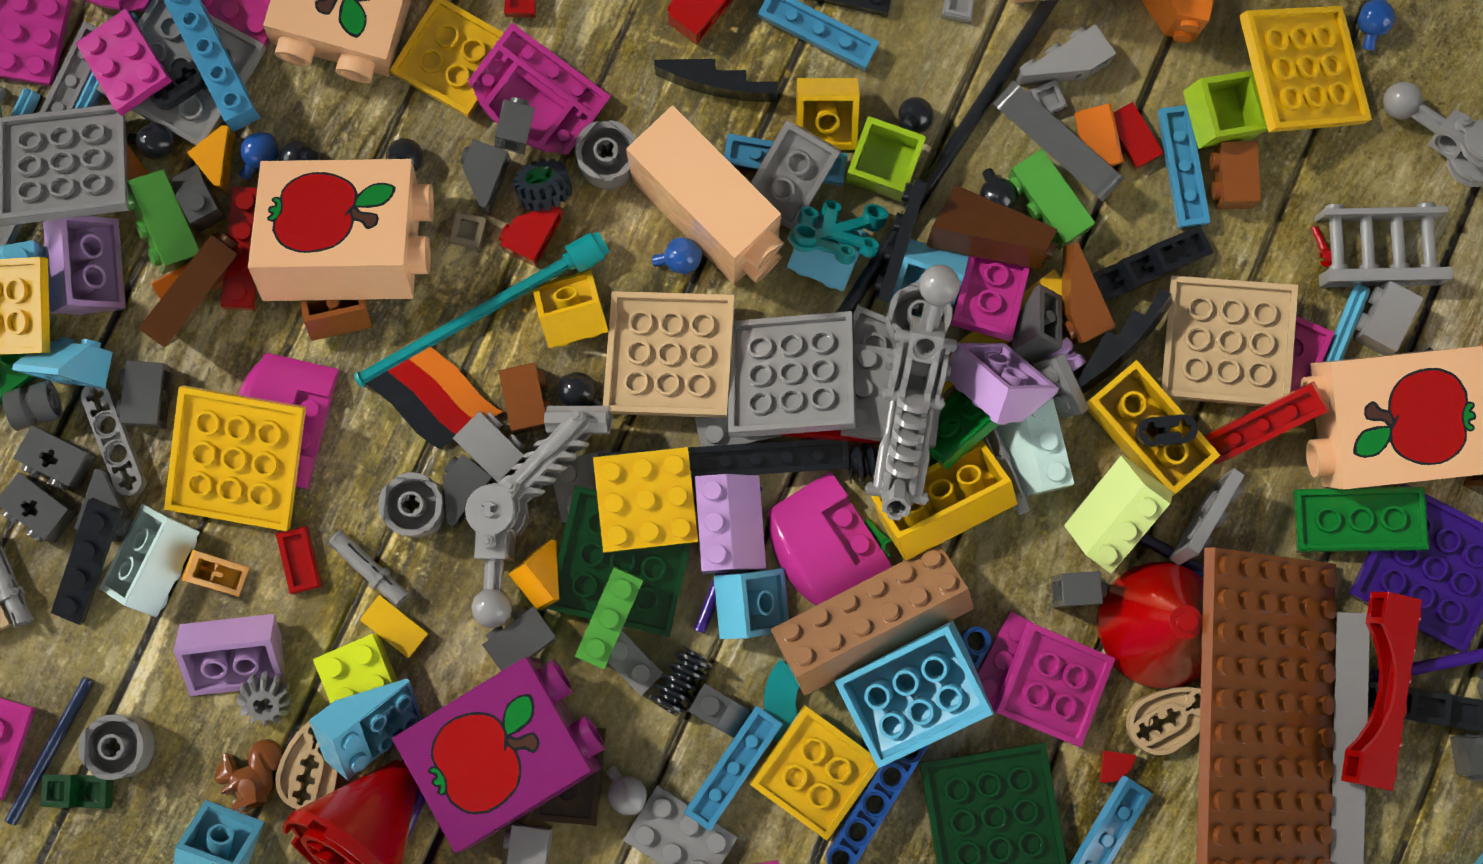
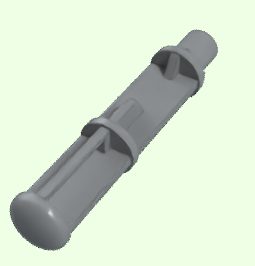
M996 427L984 437V440L991 453L1011 479L1018 503L1015 505L1018 515H1022L1030 511L1026 501L1027 493L1024 492L1011 463V456L1008 455Z

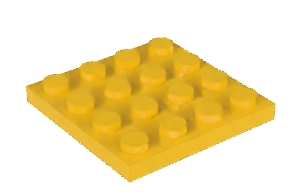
M1343 5L1247 10L1239 15L1268 132L1360 125L1372 120Z
M185 385L180 386L178 389L164 510L288 531L291 527L306 406Z

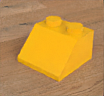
M797 78L796 124L840 150H856L860 99L858 78Z
M591 269L548 281L533 289L539 320L548 348L566 346L577 340L594 338L602 333L609 332Z

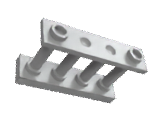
M1434 202L1420 203L1416 207L1344 208L1343 204L1325 206V209L1315 216V222H1329L1332 265L1329 266L1328 270L1319 275V288L1354 287L1357 284L1366 287H1380L1390 280L1400 286L1443 285L1452 280V267H1440V263L1436 261L1434 220L1448 213V206L1436 207ZM1403 220H1421L1424 264H1421L1420 267L1410 268L1409 263H1406ZM1360 221L1362 265L1359 266V269H1348V265L1345 264L1342 222ZM1373 221H1390L1393 264L1390 265V268H1379V264H1375Z

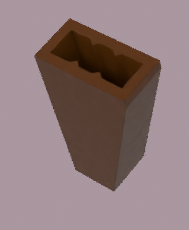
M955 185L932 226L926 246L933 249L1040 269L1044 259L1051 260L1058 243L1053 241L1057 229Z
M219 232L212 234L138 329L164 348L179 339L242 254L243 250L238 247L239 242L226 232H223L222 235Z

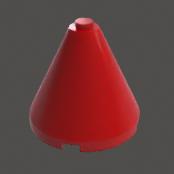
M1151 562L1125 571L1110 584L1106 597H1102L1103 604H1100L1098 608L1097 634L1106 655L1116 658L1113 667L1120 674L1137 684L1152 688L1178 687L1192 682L1201 676L1204 579L1194 571L1178 564Z
M394 760L293 811L282 825L283 832L288 834L292 829L296 835L291 842L292 846L310 864H403L418 785L404 760Z

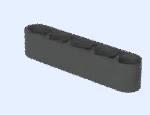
M1014 80L994 101L993 104L1102 202L1124 179Z

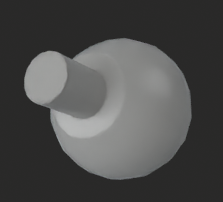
M617 766L610 767L606 774L612 782L608 792L611 807L622 815L639 814L647 799V790L644 784L634 776H622Z

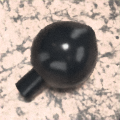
M910 97L899 107V125L901 128L918 134L925 132L932 125L934 119L933 108L923 98Z
M157 122L147 124L139 132H130L127 137L129 143L137 145L138 150L143 156L152 160L166 158L171 154L175 146V138L172 131L166 125Z
M400 138L389 145L386 151V159H412L414 171H417L423 163V151L416 141L409 138Z
M296 140L282 147L279 153V161L318 160V154L312 150L308 143Z
M992 168L985 169L982 172L985 183L982 185L979 195L996 204L1012 209L1017 197L1014 185L1005 178L996 177Z
M573 372L560 378L559 395L566 406H603V400L596 396L597 387L594 380L586 373Z

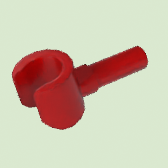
M1315 226L1311 230L1320 250L1319 258H1324L1325 260L1320 261V263L1324 267H1329L1332 265L1331 249H1328L1319 227Z

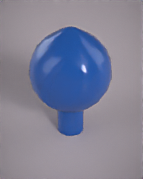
M1370 0L1361 9L1358 17V27L1361 32L1366 33L1362 49L1375 51L1378 35H1385L1395 23V11L1386 0Z
M258 132L245 138L241 145V156L245 165L240 171L239 176L250 181L255 171L260 170L261 161H277L279 157L278 144L270 133Z
M678 237L667 245L664 253L653 255L652 263L654 267L667 265L671 271L685 275L698 268L703 252L694 240L687 237Z

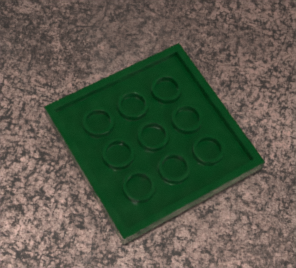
M575 485L557 560L559 600L547 606L546 609L591 619L613 568L616 566L644 579L623 627L670 637L691 543L603 552L597 490Z
M1046 742L919 762L936 864H1067Z

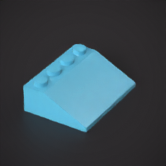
M953 621L900 646L834 681L878 768L994 713L968 649Z

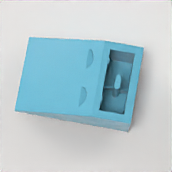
M403 679L335 700L311 718L309 722L324 760L346 780H349L358 772L363 771L368 764L382 753L388 751L394 745L392 740L394 736L421 721L422 717L411 683L408 679Z

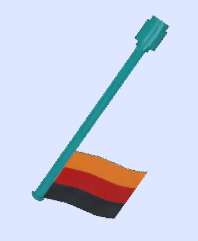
M589 232L566 245L567 253L563 254V258L365 370L361 372L356 371L354 374L356 383L363 388L367 384L390 402L419 436L438 449L454 441L453 437L479 411L485 415L491 412L495 417L500 415L503 411L483 398L462 372L434 350L432 346L569 269L573 271L577 268L578 272L582 273L605 260L604 256L609 254L610 251L599 232L592 235Z

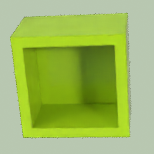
M1253 70L1200 78L1183 91L1198 149L1218 146L1220 142L1252 140L1268 130Z
M868 116L845 182L903 202L901 197L905 184L911 181L926 136Z

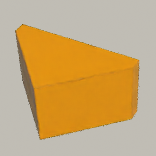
M223 125L187 153L221 193L228 194L236 135L228 126Z
M551 539L534 549L508 574L536 609L542 610L559 600L556 540Z
M192 550L182 580L239 597L250 567L206 552Z

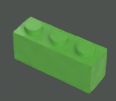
M1040 149L1014 166L1007 177L1014 185L1016 195H1021L1027 203L1026 210L1031 218L1038 219L1040 222L1057 229L1053 241L1058 243L1057 247L1059 250L1088 232L1095 224L1092 217L1043 149Z
M164 169L127 180L129 210L133 209L138 219L135 221V226L139 236L142 239L146 238L150 249L147 251L154 267L158 266L161 273L165 274L188 264L197 254L199 248Z
M616 566L613 568L575 654L576 658L605 669L643 583V578Z

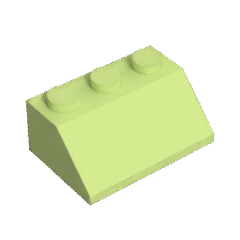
M1122 454L1064 526L1085 555L1112 574L1171 504L1173 492Z

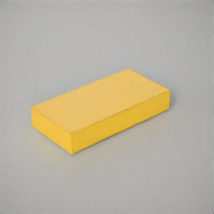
M382 595L375 599L359 619L408 659L413 656L429 636L426 630L401 610L395 608Z

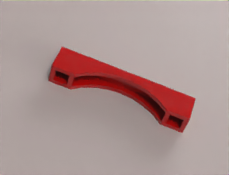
M1370 592L1365 623L1373 638L1377 652L1379 668L1378 692L1367 724L1358 737L1345 750L1341 781L1393 791L1394 782L1397 778L1398 755L1402 746L1403 722L1407 714L1408 689L1412 681L1413 657L1417 649V630L1422 617V599L1392 592Z

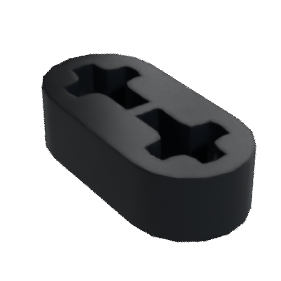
M185 62L168 72L172 82L149 96V98L159 109L171 110L198 93L204 87L205 82L196 64ZM188 72L194 75L195 81L193 83L187 81L185 75ZM163 89L168 92L169 96L165 101L160 98V91Z
M1183 414L1150 417L1141 421L1135 428V437L1138 443L1150 448L1186 444L1192 441L1198 433L1196 421L1191 416ZM1180 421H1182L1184 427H1189V432L1184 434V438H1182L1181 433H1170L1169 428L1177 427ZM1148 424H1151L1153 430L1162 429L1163 434L1154 436L1153 441H1150L1148 435H1143V430L1148 428Z

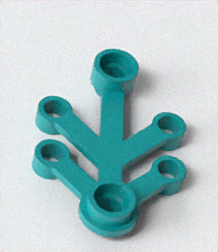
M826 200L821 210V214L824 216L822 228L815 229L813 226L816 223L818 211L813 207L804 206L800 209L798 215L800 224L790 231L788 241L799 252H811L818 249L835 254V259L839 263L849 265L853 262L856 250L852 246L859 247V253L869 258L876 256L879 248L877 240L850 233L864 228L872 232L879 231L886 223L888 212L880 205L868 204L865 206L861 217L836 224V219L839 217L842 207L837 201ZM827 239H831V240L838 241V242L845 243V244L839 245V244H836V243H833V242H829V241H826V240H827Z

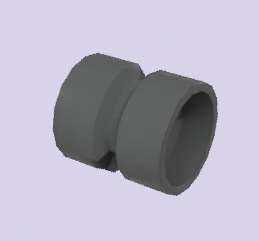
M49 380L29 386L28 391L21 387L3 393L2 401L5 415L11 427L16 431L30 428L31 425L35 426L37 420L40 423H47L62 418V404L58 391Z

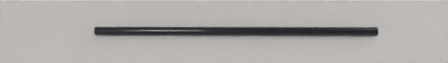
M1059 0L1040 1L924 177L927 185L918 214ZM892 228L880 244L876 256L870 259L836 312H855L857 305L861 303L876 280L878 272H881L887 261L883 260V255L887 243L894 242L896 231H892Z

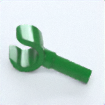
M868 518L864 522L865 525L880 543L879 547L885 555L892 557L885 549L886 544L891 542L892 539L886 537Z

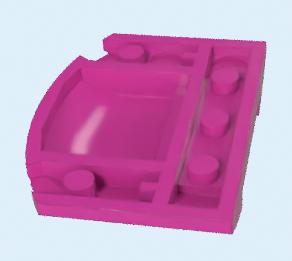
M513 23L509 25L468 80L470 87H473L479 104L497 125L504 99L511 101L512 97L529 101V106L535 107L527 145L544 152L561 153V155H569L576 145L580 132L595 120L611 98L609 94Z
M266 353L262 360L248 373L237 395L306 406L296 487L309 490L340 370Z
M831 471L767 510V518L770 517V542L781 568H784L785 575L798 592L816 606L892 567L885 553L875 541L847 497L848 495Z

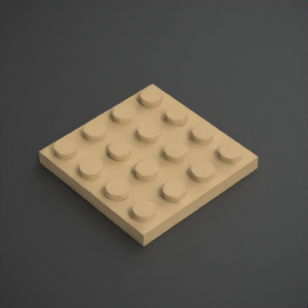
M1171 275L1169 293L1172 294L1173 303L1169 307L1167 314L1161 388L1171 399L1264 406L1291 392L1298 285Z
M612 291L603 406L611 407L612 414L728 418L735 295Z

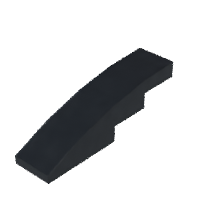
M715 59L654 60L656 76L684 88L716 97L741 101L777 103V81L746 82V70H716Z
M1201 226L1158 242L1146 250L1126 257L1116 264L1092 274L1104 301L1107 302L1182 269L1214 252Z
M1160 288L1146 314L1144 315L1133 310L1118 336L1106 331L1077 381L1083 394L1110 376L1136 352L1154 331L1173 303L1171 293Z
M1368 682V714H1371L1378 692V682ZM1409 687L1406 702L1407 714L1404 720L1483 732V700Z

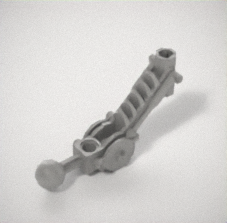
M1397 82L1390 86L1383 97V106L1387 114L1398 120H1408L1412 117L1435 134L1428 145L1435 149L1439 155L1447 158V168L1451 176L1466 186H1483V119L1473 121L1469 115L1463 114L1457 109L1445 119L1423 104L1422 92L1416 84Z
M933 265L923 272L919 280V291L925 299L922 316H913L909 331L896 329V332L893 334L894 341L896 342L893 355L888 354L886 361V370H890L888 387L882 390L881 396H883L884 400H889L890 405L885 434L879 445L873 483L868 482V485L865 486V491L867 495L881 497L882 511L888 515V519L900 520L904 516H909L913 503L926 505L929 502L928 493L924 492L930 456L929 437L934 409L942 410L945 407L944 398L940 396L944 382L949 381V376L951 375L952 366L948 365L949 353L954 352L958 345L956 340L945 338V322L940 321L944 306L954 301L960 290V280L952 268L945 265ZM922 339H928V340H931V341H929V342H921L920 340H922ZM910 375L924 377L922 391L907 388Z
M547 406L544 414L546 433L550 434L547 439L537 441L533 445L537 449L523 455L522 459L526 461L516 464L510 469L515 471L513 475L504 476L498 483L479 487L468 498L465 507L466 520L470 527L476 531L474 558L485 562L483 590L474 597L471 608L473 617L483 627H499L510 617L512 611L511 601L507 594L502 591L504 562H515L516 537L522 534L527 527L529 519L527 503L532 498L542 496L546 492L541 488L551 485L557 480L552 476L562 473L568 468L563 466L564 463L577 459L579 455L574 453L586 449L590 445V443L585 441L592 434H610L613 423L611 407Z

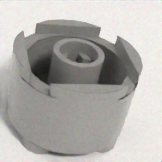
M613 120L596 121L587 125L578 135L575 148L576 160L582 176L593 186L612 191L631 180L626 148L635 139L632 132L625 125ZM612 151V157L609 158L606 156L605 158H602L601 154L603 152L609 154Z
M919 282L911 283L909 286L897 291L890 302L886 317V328L889 339L895 344L893 334L896 332V329L909 331L913 316H916V314L922 316L925 299L919 291ZM951 304L944 306L940 320L945 322V336L952 320ZM922 339V340H920V341H921V342H929V341H931V340Z
M414 472L402 473L386 484L380 493L378 502L379 513L386 525L400 535L408 538H424L436 533L445 521L444 491L436 482L425 475ZM415 498L420 503V506L413 513L407 506L412 504Z
M111 714L97 718L81 734L78 745L79 757L83 765L92 772L91 774L103 780L127 778L140 773L149 766L155 751V739L150 724L131 714ZM114 743L120 744V750L114 749Z

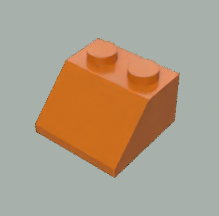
M1141 0L1163 34L1173 37V40L1181 43L1194 42L1209 22L1213 0Z

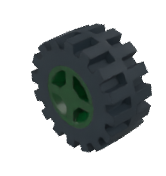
M551 158L549 161L540 159V162H530V166L524 165L521 167L522 171L516 172V177L513 178L514 188L523 208L526 207L529 211L533 209L535 212H540L541 209H545V211L551 210L550 207L554 206L556 208L560 206V202L565 203L568 200L567 196L572 194L571 190L573 189L565 164L563 165L559 160L556 162L555 159Z

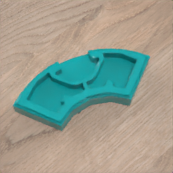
M781 659L772 669L764 690V711L783 724L774 736L777 742L798 715L795 702L799 685L789 666Z

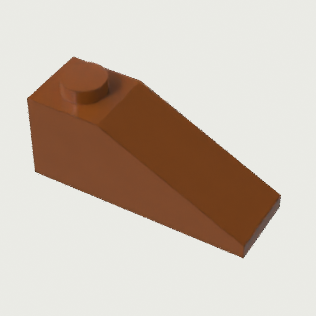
M1075 242L1063 246L1062 319L1064 323H1062V328L1066 337L1072 340L1073 343H1084L1116 326L1079 243Z

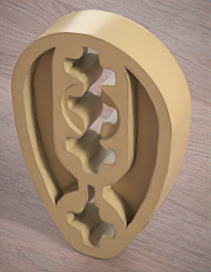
M1167 688L1138 699L1131 706L1126 719L1127 733L1133 744L1140 750L1153 755H1167L1186 745L1200 731V708H1189L1187 710L1186 708L1192 706V703L1196 701L1195 695L1201 697V688ZM1168 709L1171 712H1178L1179 716L1175 718L1177 724L1164 723L1161 726L1163 730L1161 733L1158 730L1149 731L1148 740L1144 737H1137L1136 733L1140 731V724L1148 727L1154 723L1152 719L1154 716L1157 719L1166 718L1168 716Z
M307 722L290 741L276 772L275 784L277 792L284 803L294 809H299L337 790L339 786L340 773L324 760L315 734L311 733L312 727L310 722ZM314 755V761L319 763V767L311 770L310 775L312 778H315V783L307 786V793L311 794V799L305 800L302 804L300 803L301 798L296 796V792L304 788V782L300 780V775H305L308 772V766L304 765V760L310 759Z

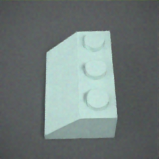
M1053 397L1023 422H1008L1006 425H998L997 430L1008 455L1011 456V463L1024 492L1027 493L1026 497L1065 489L1074 485Z
M141 504L99 589L124 606L157 618L160 610L168 602V594L174 582L182 574L183 565L189 553L194 550L197 544V537L200 531L145 504Z

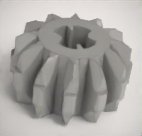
M267 671L262 673L261 679L252 674L248 682L241 684L239 689L241 694L237 697V705L242 706L240 710L241 716L251 715L250 724L255 723L256 720H261L263 727L268 725L269 720L278 724L282 716L289 714L293 693L288 692L290 689L289 682L279 683L281 679L280 674L274 676L273 679L269 678Z

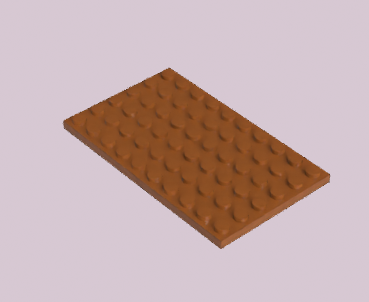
M1204 548L1196 864H1332L1330 860V845L1333 838L1331 810L1333 808L1332 776L1334 774L1332 763L1334 743L1333 712L1335 710L1334 679L1336 675L1334 668V648L1336 646L1335 616L1337 612L1335 605L1336 564L1222 548Z

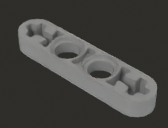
M85 386L81 393V401L113 486L121 495L128 497L138 496L146 487V478L127 428L124 424L119 423L116 413L117 402L114 394L107 386L105 389ZM97 390L104 393V396L100 397L101 405L106 409L110 408V410L101 411L99 404L91 401V398L95 397L94 391ZM107 417L114 418L116 422L114 431L104 434L101 431V422ZM122 445L125 447L127 455L123 461L116 463L113 461L111 453L116 446ZM126 468L128 475L136 478L137 481L132 484V490L123 487V484L127 482L125 472H117V469Z

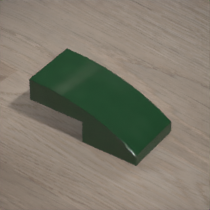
M43 774L40 807L112 808L114 780H103L94 775Z

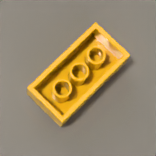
M1137 360L1087 401L1090 408L1087 411L1126 456L1173 492V496L1220 456L1199 430L1192 441L1182 445L1150 448L1138 443L1135 437V428L1144 419L1185 414ZM1180 421L1177 427L1169 428L1170 433L1179 432L1182 438H1184V434L1189 432V427H1184L1182 421ZM1148 424V428L1143 430V435H1148L1150 441H1153L1154 436L1163 434L1162 429L1153 430L1151 424Z
M983 440L977 443L948 470L939 463L927 468L924 492L928 493L929 502L926 505L913 503L909 516H904L900 520L888 519V515L882 511L881 497L871 496L879 520L905 561L1018 504L1011 479Z

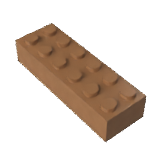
M939 544L907 561L904 560L770 630L805 696L974 609L968 587Z

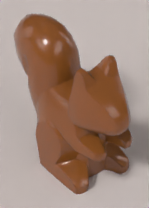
M262 739L255 742L250 747L247 755L248 766L240 769L231 754H223L222 762L217 768L214 778L216 783L220 785L228 784L221 790V794H236L237 801L231 807L233 812L238 810L239 813H243L265 805L268 802V795L274 782L273 771H277L283 756L281 746L274 740Z

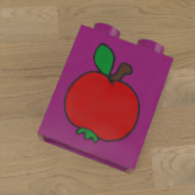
M524 657L392 738L454 853L471 849L602 769L595 755L606 749L604 741L588 716L585 715L579 720L574 721L562 700L573 693V688L565 672L554 659L542 665L539 658Z

